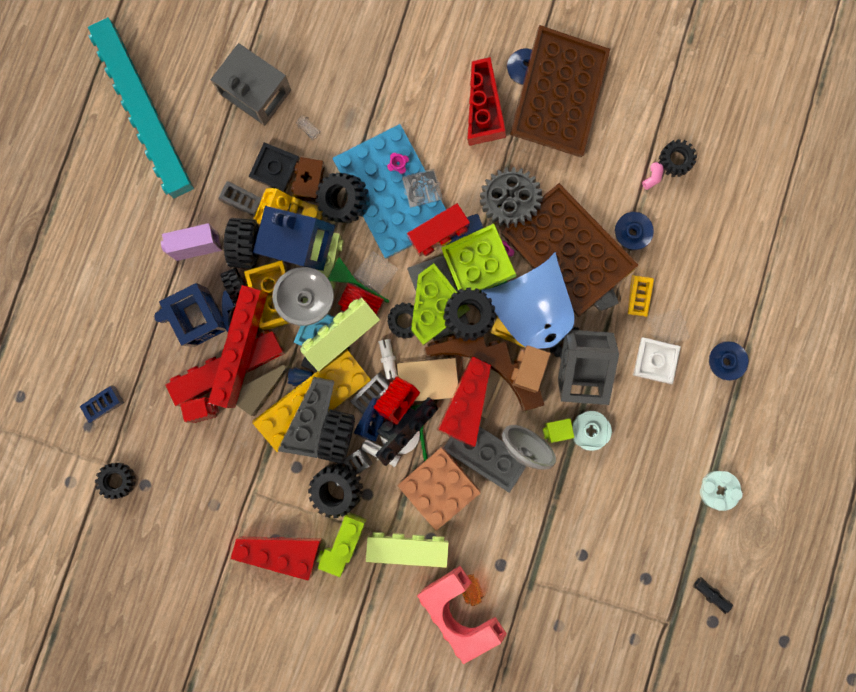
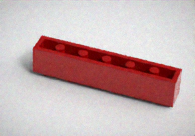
M244 285L241 286L208 403L224 408H236L268 296L267 292Z
M264 331L258 335L259 338L255 339L246 373L285 354L273 331ZM216 357L210 358L205 361V365L192 367L187 370V374L183 376L177 375L169 379L170 382L165 384L175 406L180 407V403L195 400L211 392L221 357L217 359Z

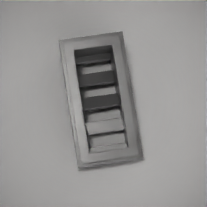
M226 181L218 197L219 201L253 216L262 199L229 181ZM229 190H232L233 193L229 199L226 196ZM239 193L240 196L237 202L233 201L236 194ZM246 196L248 198L243 206L240 203L243 197ZM251 199L255 200L252 208H247Z
M379 372L350 402L364 414L367 407L362 404L359 398L361 397L369 405L371 400L364 393L367 392L372 398L379 399L388 389L390 382ZM376 381H378L385 389L383 390V389L376 383ZM371 386L379 393L378 396L370 389Z
M359 449L346 457L342 467L345 463V465L350 466L349 469L352 471L354 467L349 461L352 459L357 467V472L355 473L357 475L373 463L367 453Z

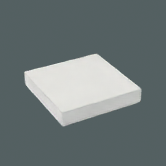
M642 337L633 376L673 384L681 346Z

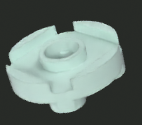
M584 412L578 415L572 423L575 437L573 440L582 449L589 451L599 450L611 438V424L599 412ZM590 425H593V429H596V433H593L592 437L586 432Z
M713 471L708 473L702 480L700 496L708 507L718 511L730 510L742 498L741 485L738 479L729 472ZM719 485L725 488L724 495H717L716 492Z

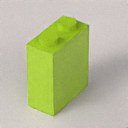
M348 512L344 517L329 556L349 563L354 555L367 519Z

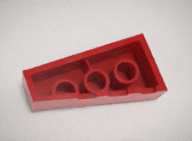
M491 57L472 61L467 136L469 146L506 138Z
M475 357L469 360L437 431L471 447L476 446L490 373V364Z
M241 536L235 541L230 559L309 581L312 577L322 538Z

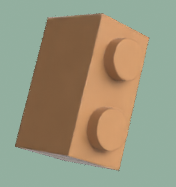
M529 345L524 350L521 349L517 358L520 361L518 369L514 368L511 379L514 380L512 385L534 393L538 392L550 353Z

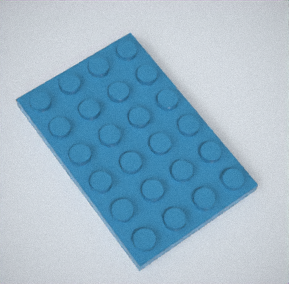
M401 124L333 157V161L340 173L359 177L361 182L366 184L364 189H368L367 197H370V201L366 203L368 209L363 210L365 213L363 218L385 260L413 246L407 237L408 232L446 210L438 193L439 200H436L435 194L431 192L432 187H429L427 183H424V185L427 187L431 202H428L424 187L421 190L416 189L415 196L417 197L425 195L424 202L422 204L419 202L416 206L410 207L403 178L426 173ZM392 153L406 155L409 158L404 174L388 170L387 165L390 164V155Z

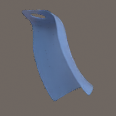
M556 252L542 265L519 278L494 288L481 290L482 293L485 292L487 294V298L492 299L491 304L495 306L494 312L510 334L524 347L527 345L537 349L553 347L573 328L574 311L557 261ZM547 323L551 325V327L547 329L544 328L545 324ZM556 334V338L553 341L545 342V338L548 335Z

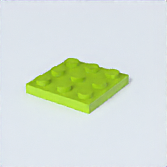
M491 224L441 247L458 290H466V288L475 290L477 288L480 289L479 292L481 293V290L492 288L517 276L495 224Z

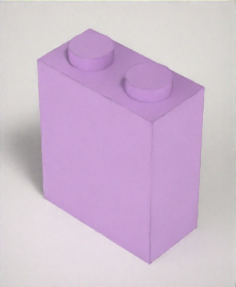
M209 223L162 234L161 247L163 252H166L176 261L222 251L218 232Z

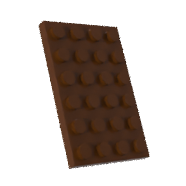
M539 25L510 135L577 157L584 156L610 49Z
M558 183L542 197V202H540L541 209H536L537 216L531 214L532 221L524 219L525 225L518 222L516 228L511 223L509 228L505 227L501 231V234L533 269L542 265L556 252L557 261L573 311L580 317L637 269L639 265L573 196Z

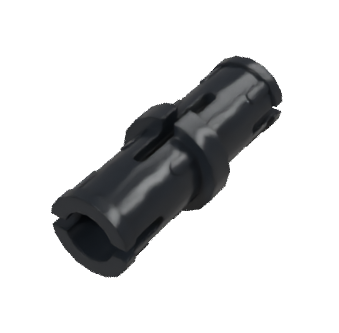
M702 577L695 581L693 587L702 593L709 603L716 605L724 614L732 609L733 604L723 597L717 588H713Z

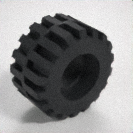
M336 172V174L332 173L329 174V177L323 178L324 183H319L318 185L320 190H316V195H318L316 203H319L317 208L319 211H323L321 214L323 217H327L329 221L352 223V221L359 220V216L363 217L365 214L363 210L368 209L366 203L370 201V197H367L368 189H364L366 184L361 182L359 177ZM345 188L348 193V201L345 207L341 209L338 205L337 197L340 190Z
M229 219L224 234V256L229 267L253 269L256 266L259 254L253 253L259 226L255 219Z
M460 289L457 293H453L446 303L443 320H445L446 328L448 327L449 333L456 335L455 338L457 339L462 338L463 341L471 339V341H474L477 338H481L494 323L495 306L491 304L492 299L487 298L485 292H479L480 289ZM466 304L475 306L480 312V321L475 325L464 324L457 315L459 307Z
M331 409L328 411L318 443L317 455L319 459L340 464L345 461L354 429V415Z
M337 463L336 465L330 464L315 474L313 480L310 481L309 485L311 487L308 489V493L311 494L309 497L310 502H314L313 508H318L319 514L325 513V517L328 518L332 515L333 518L343 517L360 502V498L363 495V491H360L363 488V483H359L361 477L360 475H355L357 472L355 469L351 471L349 465L342 467V464ZM329 481L336 482L343 488L344 499H337L330 494L328 490Z

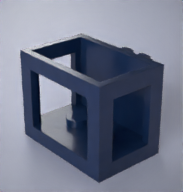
M265 206L253 253L324 271L335 225L317 218ZM317 230H324L317 261L310 260Z
M198 283L159 301L162 309L154 315V320L158 323H170L181 346L196 347L226 331L223 316L209 289ZM197 303L207 324L203 323L193 328L184 309Z

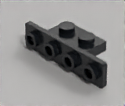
M428 397L416 411L409 408L397 425L387 419L377 430V433L387 440L376 453V457L384 466H387L438 410V407L431 398Z

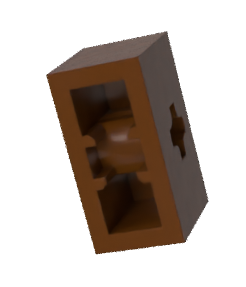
M300 157L299 163H296L295 166L296 181H293L291 186V192L295 198L316 203V199H318L316 190H320L318 185L322 183L325 171V164L322 160ZM308 177H310L311 180H308L307 183H305L304 180H307Z

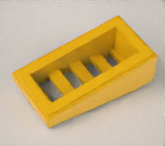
M632 275L627 314L648 316L654 278ZM638 282L646 283V286H638ZM643 290L645 294H638L636 291ZM635 297L643 298L644 302L635 301ZM634 305L643 306V310L634 309Z

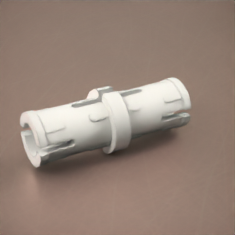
M386 339L385 343L383 340L378 341L382 355L380 360L384 365L386 380L395 379L398 375L391 339Z

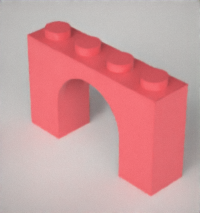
M461 566L424 587L417 597L421 605L430 614L432 621L441 630L444 639L453 648L455 655L465 664L501 644L507 633L496 617L474 628L462 626L452 617L449 609L450 600L466 591L472 583Z

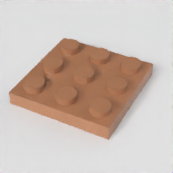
M443 447L438 449L397 485L435 531L481 493L480 489Z

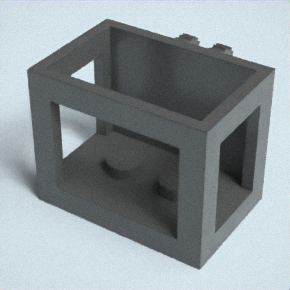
M240 43L235 46L210 79L219 95L264 126L291 92L285 74ZM279 90L280 92L277 94V96L274 98V100L271 102L268 108L264 110V108L267 106V104Z
M570 330L564 337L558 374L561 402L609 405L619 358V350L614 333ZM572 385L594 386L598 388L599 395L571 393Z

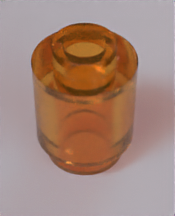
M470 574L467 576L472 583L462 595L466 604L475 606L482 602L481 599L484 598V594L478 578H475L474 574Z

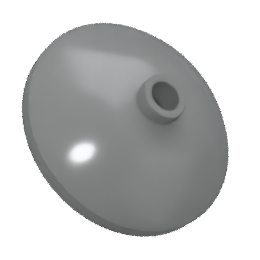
M308 267L291 269L278 279L273 290V303L276 311L285 321L294 325L308 326L321 321L329 313L333 305L334 293L332 285L328 278L316 269ZM303 298L308 299L306 303L301 302Z
M509 425L504 429L502 433L503 442L517 462L539 470L550 469L556 463L554 451L536 433L518 425Z

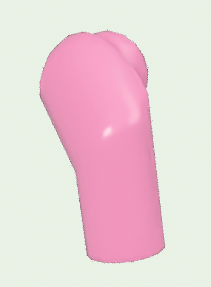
M655 162L650 166L652 175L642 182L645 190L661 182L664 172L662 164Z

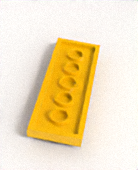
M348 349L252 421V424L276 452H278V447L314 377L334 380L328 411L336 408L371 381Z

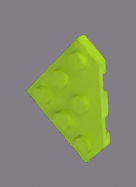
M434 263L418 275L411 331L423 346L446 329L445 320H443L444 309L451 295L457 293ZM467 304L459 307L457 312L458 318L470 311Z

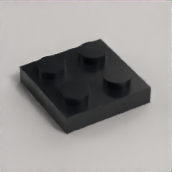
M264 142L248 177L285 193L300 157Z

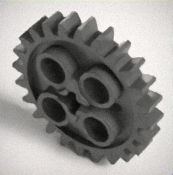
M506 167L505 173L497 170V176L491 174L492 180H485L487 186L482 185L483 192L480 193V204L483 206L482 211L487 212V219L492 217V223L498 220L500 227L503 223H506L507 228L510 227L511 223L514 224L515 228L518 222L525 225L524 219L532 221L531 214L537 216L536 209H541L540 202H542V196H540L542 195V189H539L540 183L536 182V177L530 178L529 171L523 174L522 168L519 172H516L515 167L512 168L511 172ZM511 183L517 184L514 187L508 186ZM495 195H501L500 198H494ZM523 196L529 197L527 200H521L520 198ZM507 208H513V209H514V210L511 211V212L505 211Z

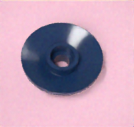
M519 49L508 60V74L514 82L523 85L528 67L523 63H529L532 49Z
M626 213L619 218L615 225L616 239L627 249H642L653 238V224L642 213ZM634 230L636 234L633 236L629 231Z
M735 342L719 343L710 352V369L722 380H736L743 376L748 368V355L744 348ZM725 358L729 360L728 365H725L723 362Z

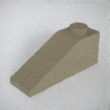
M282 365L244 385L240 390L236 405L249 415L255 416L289 368Z

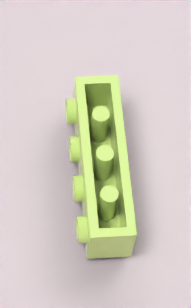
M317 230L311 260L317 261L325 231ZM333 233L324 271H320L327 278L338 259L339 251L342 252L344 240H341L339 233ZM330 282L332 288L335 289L336 282ZM303 298V302H302V303H306V302L308 301V299H307V298Z
M362 298L351 302L345 312L338 313L333 318V322L328 326L321 327L315 337L307 339L302 344V348H300L302 354L318 372L380 321Z
M372 532V535H368L366 562L447 568L448 541L444 540L445 537L433 536L432 539H424V535H412V538H405V534L393 533L391 537L384 536L383 532Z

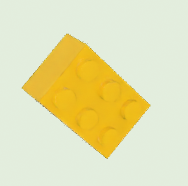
M282 260L244 271L248 287L268 293L259 324L260 328L264 331L289 324L278 314L273 303L275 284L287 272L286 265Z

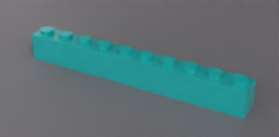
M107 17L88 26L91 33L88 35L94 46L97 45L99 51L96 53L101 62H105L107 67L104 69L108 77L114 80L112 86L117 95H121L123 99L120 101L122 107L126 112L129 111L130 113L128 119L133 128H137L139 132L136 134L138 140L142 145L145 144L147 150L144 152L149 161H153L155 165L153 167L154 173L158 178L161 177L162 179L161 187L166 195L169 194L175 199L193 190L194 187L115 25Z

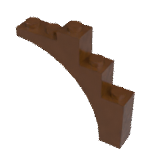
M455 336L446 338L447 342H430L427 344L428 347L424 349L426 358L438 355H457L466 358L475 357L490 364V368L509 384L523 412L545 405L540 388L538 392L534 393L512 385L514 380L511 379L514 368L518 369L520 361L514 360V364H512L506 342L500 343L497 340L488 343L489 346L486 347L484 337L477 338L474 341H471V339L463 341L462 338L457 339Z

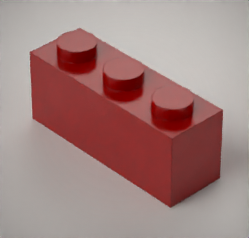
M456 203L408 232L407 237L419 257L422 255L428 256L435 251V247L439 245L445 246L451 242L453 236L465 234L468 231L467 228L470 222L459 204Z

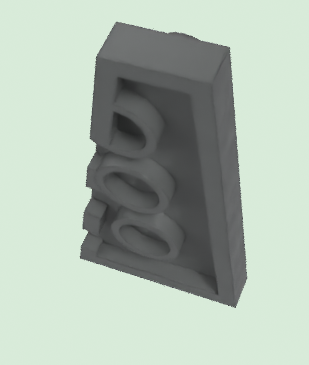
M319 377L313 378L278 447L279 452L314 458L318 457L319 438L326 414L328 413L334 380Z

